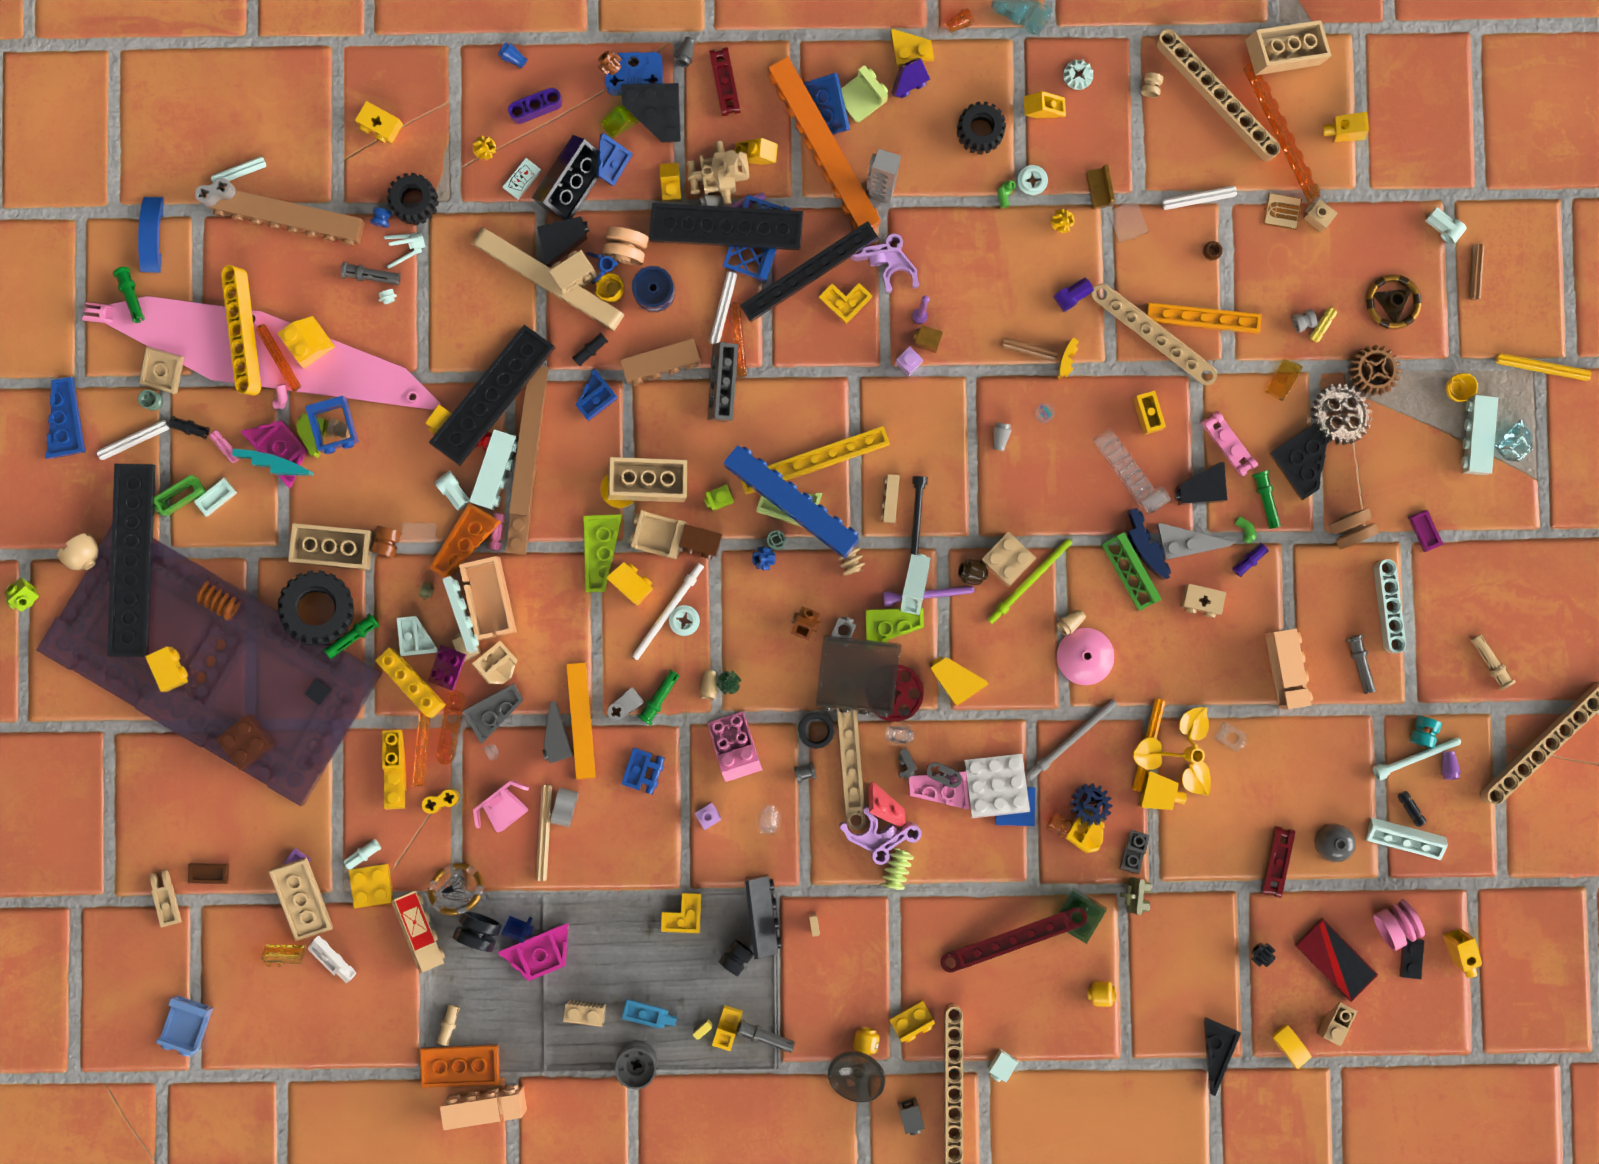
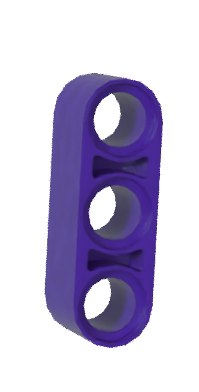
M548 88L511 103L508 107V113L513 122L521 124L559 109L563 103L562 97L557 89ZM551 96L558 97L555 102L548 101ZM534 103L540 104L537 109L531 108ZM516 110H522L519 116H514L513 114Z

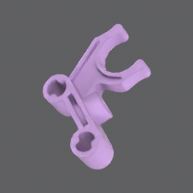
M898 234L889 235L885 244L865 247L861 250L860 254L850 257L853 261L869 259L870 266L887 264L888 267L885 269L882 277L887 294L892 292L890 277L896 271L907 272L912 278V288L916 289L919 287L917 269L901 251L903 239ZM891 241L898 242L897 247H891Z
M868 806L862 808V811L869 818V826L864 832L855 834L848 830L845 822L839 824L847 839L869 850L873 861L879 865L887 863L890 858L888 851L905 839L908 842L915 843L921 838V830L914 822H907L898 829L893 824H890L877 833L878 820L873 814L869 813ZM910 829L915 831L912 836L910 833L907 834ZM878 851H883V852H882V855H883V856L880 857V858H877V856H878V855H877V852H878Z

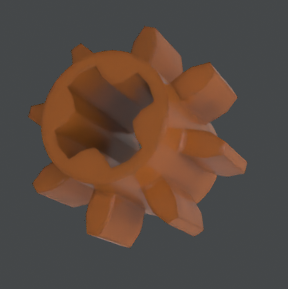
M605 51L598 58V61L601 63L598 65V68L603 74L608 75L609 73L614 75L620 70L621 65L619 62L622 59L613 51L611 53Z

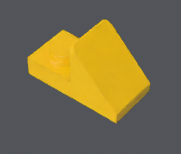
M679 163L660 164L662 201H682Z

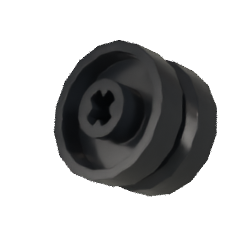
M463 910L459 918L462 926L456 927L452 938L465 946L480 951L492 952L496 944L492 936L499 935L502 924L485 915Z

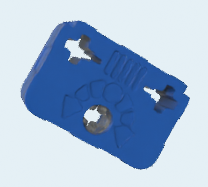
M658 52L617 53L622 59L619 62L621 68L616 74L610 75L608 73L605 77L607 92L612 96H622L621 84H649L653 80L656 81L655 83H663L662 57ZM633 62L637 63L636 67H632ZM614 81H618L617 86H613Z

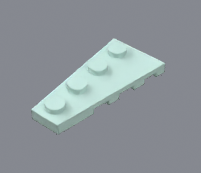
M450 576L443 578L442 580L466 650L469 653L477 652L479 641L476 634H473L471 628L473 624L470 616L467 614V606L462 597L459 583Z

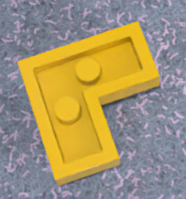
M832 283L819 296V299L847 324L873 296L860 283L847 296Z
M682 893L681 912L662 911L661 932L700 933L702 893Z

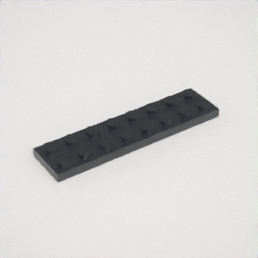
M652 203L649 241L801 251L804 212Z
M524 324L429 441L430 445L461 466L554 351V345Z

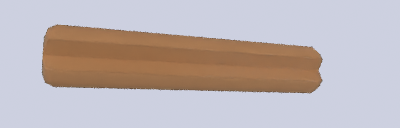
M1475 244L1472 249L1470 300L1481 299L1485 247L1483 244Z
M1004 338L1002 341V348L1053 362L1057 358L1058 352L1010 338Z

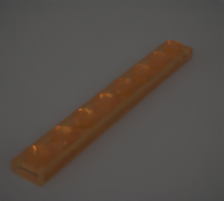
M1250 62L1243 70L1308 204L1315 202L1320 197L1319 186L1316 183L1314 184L1311 178L1312 172L1308 166L1306 167L1303 161L1304 156L1295 145V137L1289 132L1287 121L1278 110V102L1272 98L1269 84L1264 81L1262 74L1255 75L1252 62Z

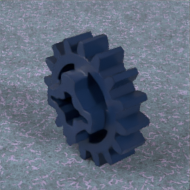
M1094 783L1090 784L1089 787L1087 784H1084L1082 788L1078 787L1075 790L1076 793L1071 795L1074 800L1069 803L1074 806L1071 812L1077 813L1074 818L1080 817L1081 824L1087 821L1088 826H1091L1093 822L1097 826L1107 820L1106 816L1108 817L1111 814L1108 809L1113 807V805L1108 804L1111 797L1105 796L1107 790L1102 792L1101 786L1095 788Z

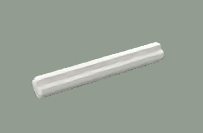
M1229 186L1167 198L1162 201L1164 210L1235 197L1237 189L1236 186Z
M728 271L726 274L709 340L711 344L718 343L721 340L737 278V273Z
M161 420L97 450L96 453L100 460H105L169 430L168 423L165 420Z

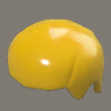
M605 274L596 282L595 294L603 301H618L624 293L623 280L616 274Z
M1458 373L1451 376L1445 385V392L1448 398L1454 402L1467 401L1476 395L1478 389L1476 378L1468 373Z

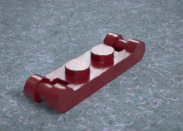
M728 47L722 48L720 51L710 50V59L722 117L728 116V113H741ZM724 58V61L717 62V59ZM725 101H733V105L726 106Z
M1274 827L1265 877L1261 886V894H1272L1277 898L1282 897L1295 838V830H1283L1282 827ZM1281 837L1286 838L1285 844L1280 843ZM1271 881L1277 882L1276 887L1271 886Z

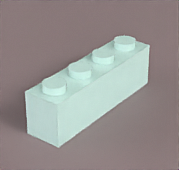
M1475 395L1466 402L1468 415L1464 423L1466 438H1464L1462 444L1463 449H1465L1464 457L1461 460L1463 473L1476 475L1492 474L1498 397Z
M494 429L469 501L470 503L493 511L495 507H499L501 502V496L499 495L501 489L506 487L508 479L505 477L507 471L512 469L514 462L512 460L513 454L517 453L518 438L516 436Z

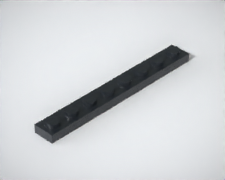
M868 221L742 303L740 307L750 322L756 320L879 239L870 223Z

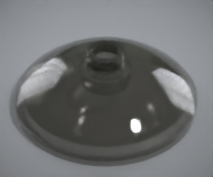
M858 1051L840 1053L831 1061L828 1068V1079L831 1086L839 1095L850 1101H872L882 1093L885 1087L886 1077L883 1068L874 1058Z

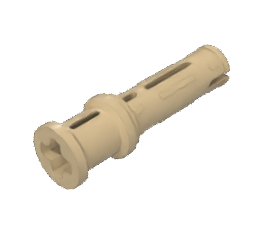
M1482 634L1470 640L1490 669V676L1494 677L1499 684L1500 691L1516 682L1507 673L1506 666L1498 661Z

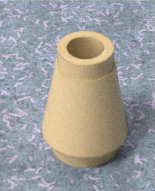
M1079 609L1059 619L1057 627L1063 635H1071L1083 620L1086 619V616Z
M705 671L699 690L700 698L716 699L718 689L715 671Z

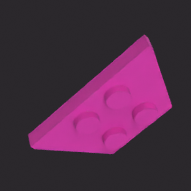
M282 420L241 431L258 452L275 455L300 466L308 451ZM278 475L287 487H292L296 476Z
M567 922L498 951V954L505 958L514 969L522 973V976L528 981L566 966L569 924Z

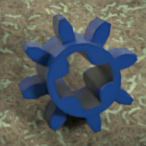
M765 546L757 547L758 551L753 552L752 555L753 564L756 566V569L770 570V565H774L776 560L775 553L771 551V548H766Z

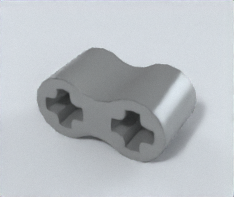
M218 178L211 185L199 186L195 191V197L203 205L211 207L221 199L228 200L233 198L236 190L227 179Z
M559 788L550 823L570 827L579 792Z

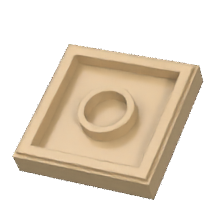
M146 347L139 384L177 394L184 357L153 347Z

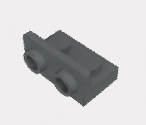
M907 747L899 750L900 755H898V759L902 766H907V768L899 771L898 776L899 778L904 777V779L915 775L914 771L917 770V767Z

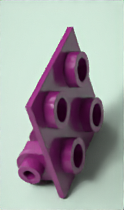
M440 645L428 681L454 691L467 654Z

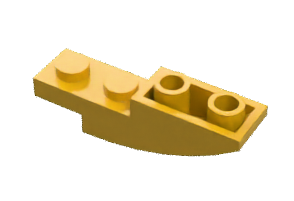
M402 730L382 731L384 809H404L407 787Z

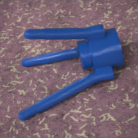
M587 252L588 256L599 260L597 266L600 272L594 278L592 284H595L605 273L611 271L614 267L616 268L618 262L609 256L603 257L602 254L598 255Z

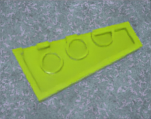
M622 514L584 516L586 593L606 592L607 577L611 570Z

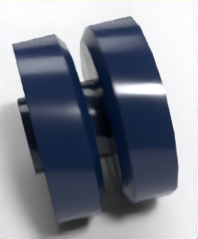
M648 266L636 273L632 281V292L637 304L648 312L658 313L666 310L675 298V287L671 275L665 269L658 266Z

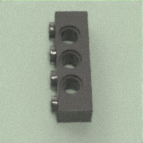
M726 342L713 344L707 420L719 422L733 421L738 344Z

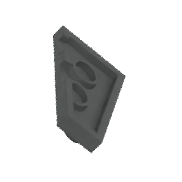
M513 683L464 709L463 712L482 744L524 699L516 684Z

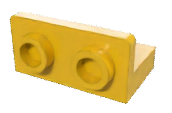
M923 1000L889 1019L901 1043L904 1041L908 1043L914 1040L916 1034L921 1031L923 1033L928 1032L933 1028L932 1025L935 1024Z

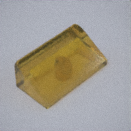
M1283 359L1265 392L1280 401L1285 400L1303 366Z

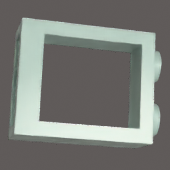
M911 554L902 596L901 612L920 615L930 565V558L923 554Z

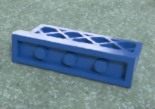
M750 195L746 196L743 208H747L750 199V201L757 203L760 209H791ZM729 246L723 267L766 283L777 249H765L764 253L756 256L753 248H750L754 257L744 262L740 252L748 248L743 247L738 250L737 247H734L736 251L732 253L733 247ZM738 254L742 263L737 266L728 264L730 257ZM756 260L759 266L757 273L749 271L746 264Z

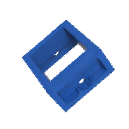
M342 395L305 406L319 452L331 454L336 452L335 449L352 448L355 443L359 442L346 397ZM342 408L350 438L325 445L316 415Z

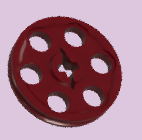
M891 664L881 667L873 673L867 683V703L873 713L883 720L890 722L907 720L919 710L923 702L924 689L919 676L912 669L904 665ZM884 670L891 673V679L887 682L882 681L880 678V674ZM907 671L910 673V680L908 682L900 680L901 672ZM894 682H896L897 691H900V695L896 696L895 704L893 695L889 694L890 691H893ZM879 687L881 695L878 698H873L870 695L871 688ZM916 688L919 691L917 699L909 697L910 689ZM881 704L889 705L890 712L887 715H882L879 712ZM903 704L909 707V713L905 716L900 715L898 712L899 706Z

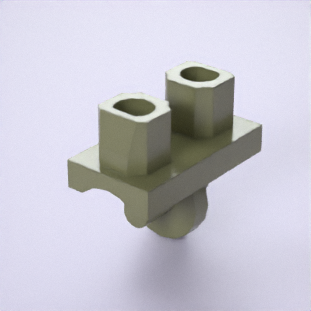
M1130 877V884L1126 885V892H1120V897H1124L1125 905H1128L1127 912L1142 915V912L1150 911V902L1143 900L1144 893L1151 892V883L1146 882L1144 879Z

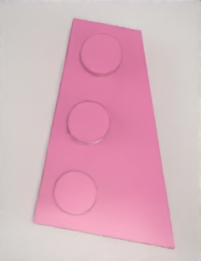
M966 771L959 772L962 781L956 788H951L935 781L928 775H915L908 778L910 796L970 810ZM956 774L952 776L945 775V778L950 780L949 784L957 783Z

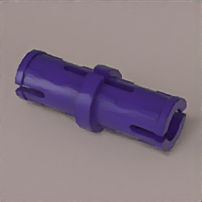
M1260 542L1249 554L1246 553L1244 555V558L1232 568L1239 577H1242L1252 566L1255 567L1257 561L1269 552L1268 548Z

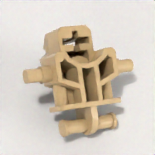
M717 141L715 142L716 150L714 157L703 159V156H700L702 171H696V161H688L686 163L689 172L687 178L690 182L691 194H699L698 182H703L705 195L711 192H719L722 195L724 206L731 205V194L736 192L735 182L748 180L750 177L747 153L739 152L737 154L733 150L725 152L723 142ZM738 166L742 167V172H738Z

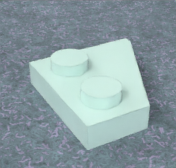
M417 616L397 618L400 656L438 653L437 647Z

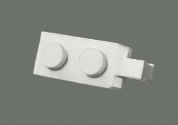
M320 936L316 937L309 945L308 950L333 975L337 974L346 984L357 974Z

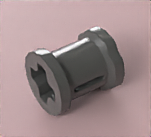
M812 762L807 766L794 767L798 784L802 780L809 778L817 779Z

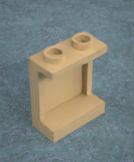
M641 510L640 514L637 513L634 521L637 527L635 532L631 533L629 543H632L631 547L677 560L684 525L687 523L648 513L644 510Z

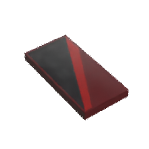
M1323 918L1295 944L1308 960L1350 1002L1378 976L1364 959Z

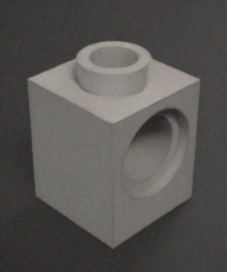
M843 616V619L838 618L830 640L847 647L856 628V625L853 624L854 620ZM846 625L849 628L848 635H840L838 633L839 626Z

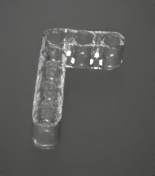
M1110 428L1093 439L1096 447L1146 515L1155 512L1171 500L1169 494L1162 486L1154 489Z

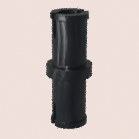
M600 332L591 342L585 343V347L572 358L581 366L592 355L595 356L596 352L609 341Z
M175 416L171 417L168 424L169 428L183 431L186 435L192 434L206 439L210 432L209 427L195 424L192 420L186 421Z

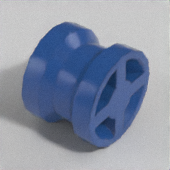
M374 207V216L371 218L370 223L379 227L389 228L390 223L388 220L392 216V212Z

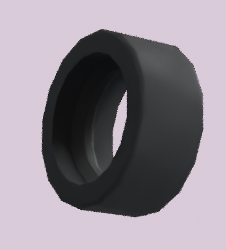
M819 712L809 713L804 716L798 728L801 741L806 746L814 749L823 748L828 745L833 739L835 732L831 719ZM812 719H820L827 725V736L819 742L811 741L805 734V727Z

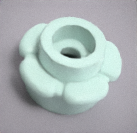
M393 289L385 290L378 293L380 297L378 301L389 304L395 301L394 298L397 295L394 294Z

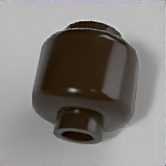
M967 559L960 564L958 575L964 583L980 585L983 580L987 579L988 569H986L985 563L982 561Z

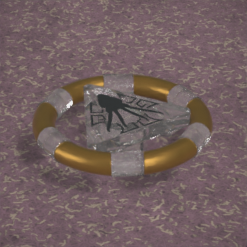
M454 863L445 866L430 881L428 887L429 901L434 909L445 915L454 916L466 913L482 897L484 890L483 878L477 869L465 863ZM456 871L435 893L439 880L445 874ZM463 871H467L476 880L477 886L472 899ZM436 898L454 900L455 902L465 901L468 903L457 908H447L439 903Z

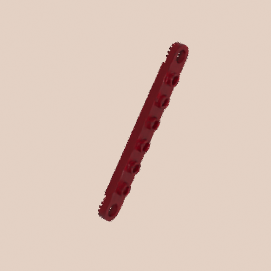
M1074 907L949 952L941 958L942 969L952 973L1079 928L1087 922V913L1083 908ZM1074 912H1080L1083 915V920L1080 923L1073 921L1072 914ZM948 957L954 958L956 962L954 968H949L946 965Z

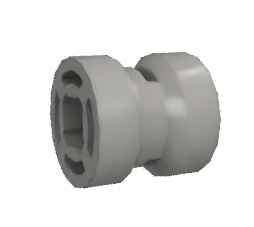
M1311 308L1305 310L1303 314L1297 313L1291 317L1293 327L1297 333L1305 331L1307 327H1316L1318 324L1316 315Z

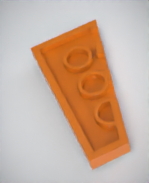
M468 503L429 568L444 578L449 577L497 528L501 521Z

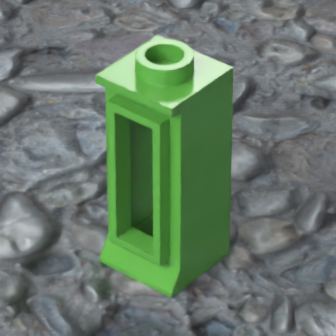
M191 474L154 497V509L159 515L169 517L170 514L200 497L206 490L199 478ZM190 486L193 487L195 492L172 506L168 505L167 501Z

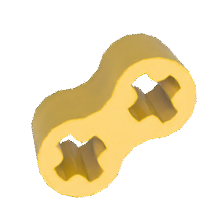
M448 789L439 796L426 797L422 801V809L424 812L432 814L440 811L444 806H454L460 801V793L456 789ZM449 794L454 795L452 801H447L446 797H448ZM431 802L436 803L435 806L429 808L428 804Z

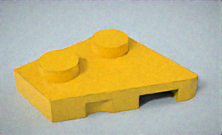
M891 29L897 67L914 58H921L923 63L934 61L931 40Z

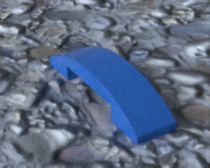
M144 197L142 201L138 228V253L140 271L144 273H161L159 242L160 218L163 217L164 207L163 197Z

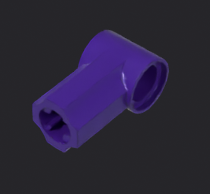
M1084 277L1069 288L1062 289L1053 297L1062 311L1066 312L1074 307L1078 301L1091 294L1094 289L1090 281Z

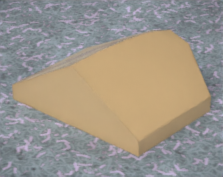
M499 641L471 665L488 684H504L512 677L517 659Z

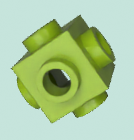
M22 577L14 584H10L4 592L8 606L12 609L17 608L21 612L31 607L39 597L36 587Z

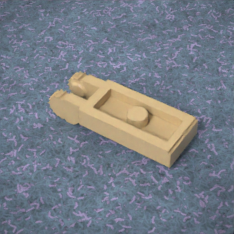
M168 870L162 871L164 887L159 888L160 883L157 874L153 873L150 875L153 889L151 891L161 928L182 922Z

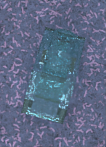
M1519 420L1495 447L1505 460L1520 462L1532 449L1533 434L1523 420Z

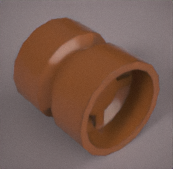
M377 526L375 532L377 540L373 541L370 552L395 558L397 552L395 544L399 543L402 532Z

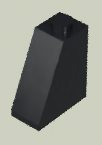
M581 216L537 227L547 267H552L588 239L586 234L590 232L588 223L583 221Z
M1220 462L1176 486L1174 499L1178 501V505L1227 501L1225 463Z

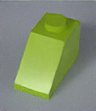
M302 413V416L297 420V432L309 454L319 458L320 452L316 447L308 415ZM317 417L324 441L329 421Z

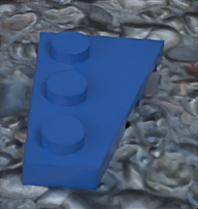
M838 73L804 82L832 135L850 130Z

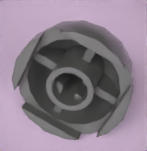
M1336 823L1325 825V827L1317 832L1315 837L1317 852L1323 859L1331 862H1343L1349 859L1356 847L1352 832L1345 826Z

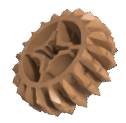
M1368 345L1365 347V350H1358V354L1353 355L1354 360L1349 363L1353 366L1348 369V372L1353 373L1349 379H1355L1356 381L1352 386L1359 385V392L1365 389L1364 394L1369 395L1371 392L1373 397L1377 396V393L1382 396L1385 392H1390L1391 387L1394 388L1397 385L1395 381L1400 380L1397 374L1402 371L1396 368L1401 363L1394 361L1397 355L1391 356L1392 350L1389 349L1385 352V346L1378 348V345H1373L1372 348ZM1375 356L1380 359L1377 362H1372L1365 358ZM1385 364L1388 368V373L1384 369ZM1361 366L1365 371V377L1362 375ZM1377 366V368H1376L1377 371H1376V372H1378V373L1372 375V374H1373L1372 370H1374V369H1372V368H1374V367ZM1373 379H1377L1378 381L1381 380L1384 383L1382 385H1373L1369 382Z

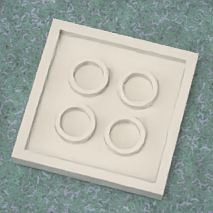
M1022 754L964 761L972 818L1030 812Z

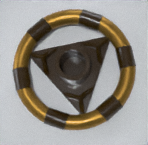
M1392 274L1380 277L1368 290L1366 297L1368 313L1378 325L1387 329L1407 327L1414 322L1421 310V294L1417 286L1409 278L1402 275ZM1391 281L1398 282L1409 288L1376 292L1382 285ZM1410 292H1412L1414 301L1413 311L1408 317L1398 322ZM1374 297L1393 322L1383 319L1377 314L1374 306Z

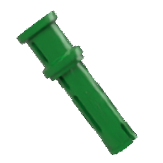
M119 267L113 271V275L117 278L119 284L118 289L124 295L132 322L141 323V320L144 321L145 317L134 290L136 284L131 279V270L129 267Z
M1269 470L1252 474V478H1255L1256 492L1261 496L1269 529L1280 527L1281 524L1272 495L1274 488L1270 484Z
M370 613L361 622L353 624L354 626H352L353 628L323 649L330 659L360 637L365 638L366 634L375 627H380Z
M670 669L651 700L646 701L647 705L637 717L652 725L653 718L657 712L661 711V704L680 675Z

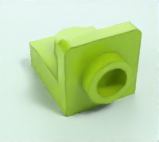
M727 485L710 492H705L707 497H704L707 508L711 507L713 511L734 503Z

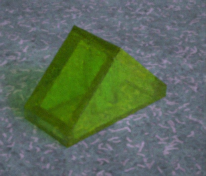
M621 105L615 107L601 124L610 138L613 139L640 121Z

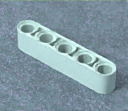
M1385 559L1378 561L1374 565L1382 641L1386 652L1400 653L1406 647L1397 567L1394 561ZM1384 563L1388 566L1387 573H1384L1382 571V565ZM1386 582L1391 586L1390 592H1386L1384 589ZM1388 602L1393 604L1391 612L1386 607ZM1391 620L1394 621L1396 625L1393 631L1389 628V622ZM1393 640H1396L1398 643V647L1395 650L1391 646Z

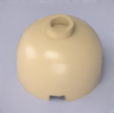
M85 533L69 540L66 543L68 547L64 551L62 548L58 551L57 556L59 560L72 570H88L92 568L99 554L96 541L90 534L87 536Z

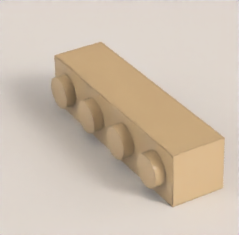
M888 474L885 477L884 484H886V489L883 491L885 501L882 502L884 513H881L883 523L895 524L900 475Z

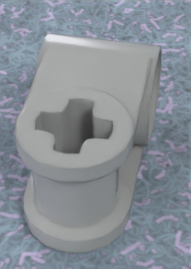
M632 687L609 706L608 716L612 720H621L630 712L632 713L640 707L644 701ZM614 707L617 709L621 708V716L612 715Z

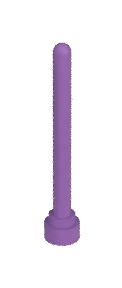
M928 296L922 297L919 308L913 312L912 319L916 324H924L927 321Z
M973 586L924 591L923 599L971 594L975 591V588ZM891 591L883 592L884 607H891L896 602H901L903 594L891 593Z

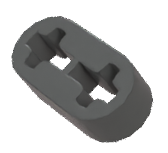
M932 762L927 766L926 772L931 779L951 788H956L961 784L962 777L959 772L938 762ZM938 765V770L943 772V775L935 774V776H932L930 768H935ZM956 774L957 783L949 784L950 780L945 778V775L952 776Z

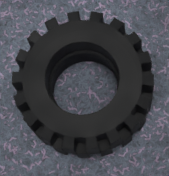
M979 101L975 105L970 104L968 109L965 108L957 125V137H959L960 144H964L963 148L966 150L970 148L971 153L978 151V154H982L985 151L987 154L990 153L991 149L995 150L998 144L1000 145L1005 133L1006 123H1004V115L1001 116L1002 111L995 109L996 105L992 104L989 106L988 102L984 101V104H981ZM976 120H984L990 124L992 133L987 136H978L973 133L970 124Z
M404 173V177H396L397 181L391 182L392 189L388 188L387 191L389 193L387 201L389 202L390 209L399 220L405 221L406 224L411 225L413 223L414 225H419L420 221L422 224L426 223L425 219L432 218L431 214L432 212L436 213L437 209L435 206L439 204L435 188L427 178L425 179L420 174L417 176L416 173H411L409 176L408 173ZM413 190L422 192L423 197L419 205L413 208L404 207L403 200L408 192Z

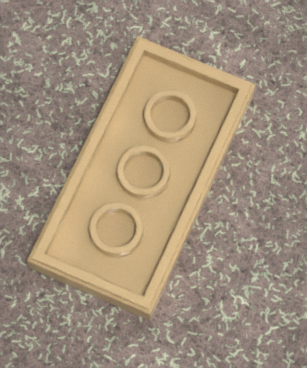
M307 857L269 869L268 872L295 941L333 929V924Z

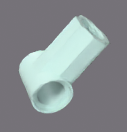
M1437 207L1425 220V222L1440 232L1442 239L1449 244H1455L1467 229L1460 220L1450 218Z
M450 470L434 481L437 488L443 495L447 496L457 510L468 505L469 497L459 486L460 483Z

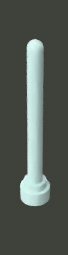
M1454 738L1435 746L1434 749L1429 748L1389 765L1378 764L1373 766V773L1378 781L1386 779L1390 772L1461 744V740Z

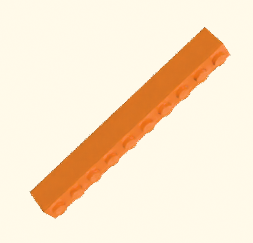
M786 57L768 67L769 74L767 77L770 83L776 85L778 89L776 93L781 101H785L788 115L790 118L794 117L797 122L795 123L799 134L803 133L806 138L804 140L808 150L812 149L815 154L813 159L817 166H821L824 170L822 173L827 183L830 182L833 186V189H831L836 199L839 198L842 202L841 209L845 215H849L851 218L850 224L853 230L867 221L872 228L879 226L881 220L790 58Z

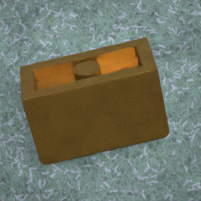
M1108 164L1103 165L1101 169L1087 171L1086 176L1093 210L1112 206L1115 202Z

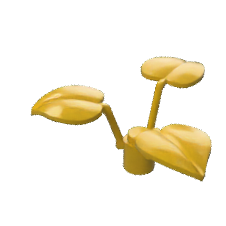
M1192 708L1180 718L1179 730L1182 734L1187 735V740L1192 747H1187L1183 753L1161 752V743L1156 738L1148 737L1140 741L1133 752V759L1136 764L1144 769L1153 770L1161 766L1162 755L1184 757L1187 762H1191L1189 763L1190 768L1185 769L1182 774L1184 788L1192 793L1209 796L1211 778L1209 768L1203 762L1205 753L1192 741V739L1201 740L1208 733L1207 708Z

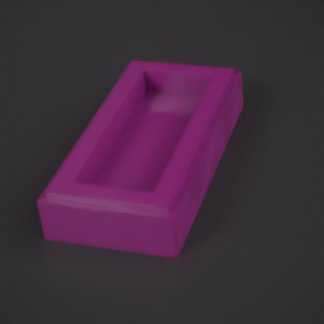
M1428 510L1408 518L1424 552L1443 545Z

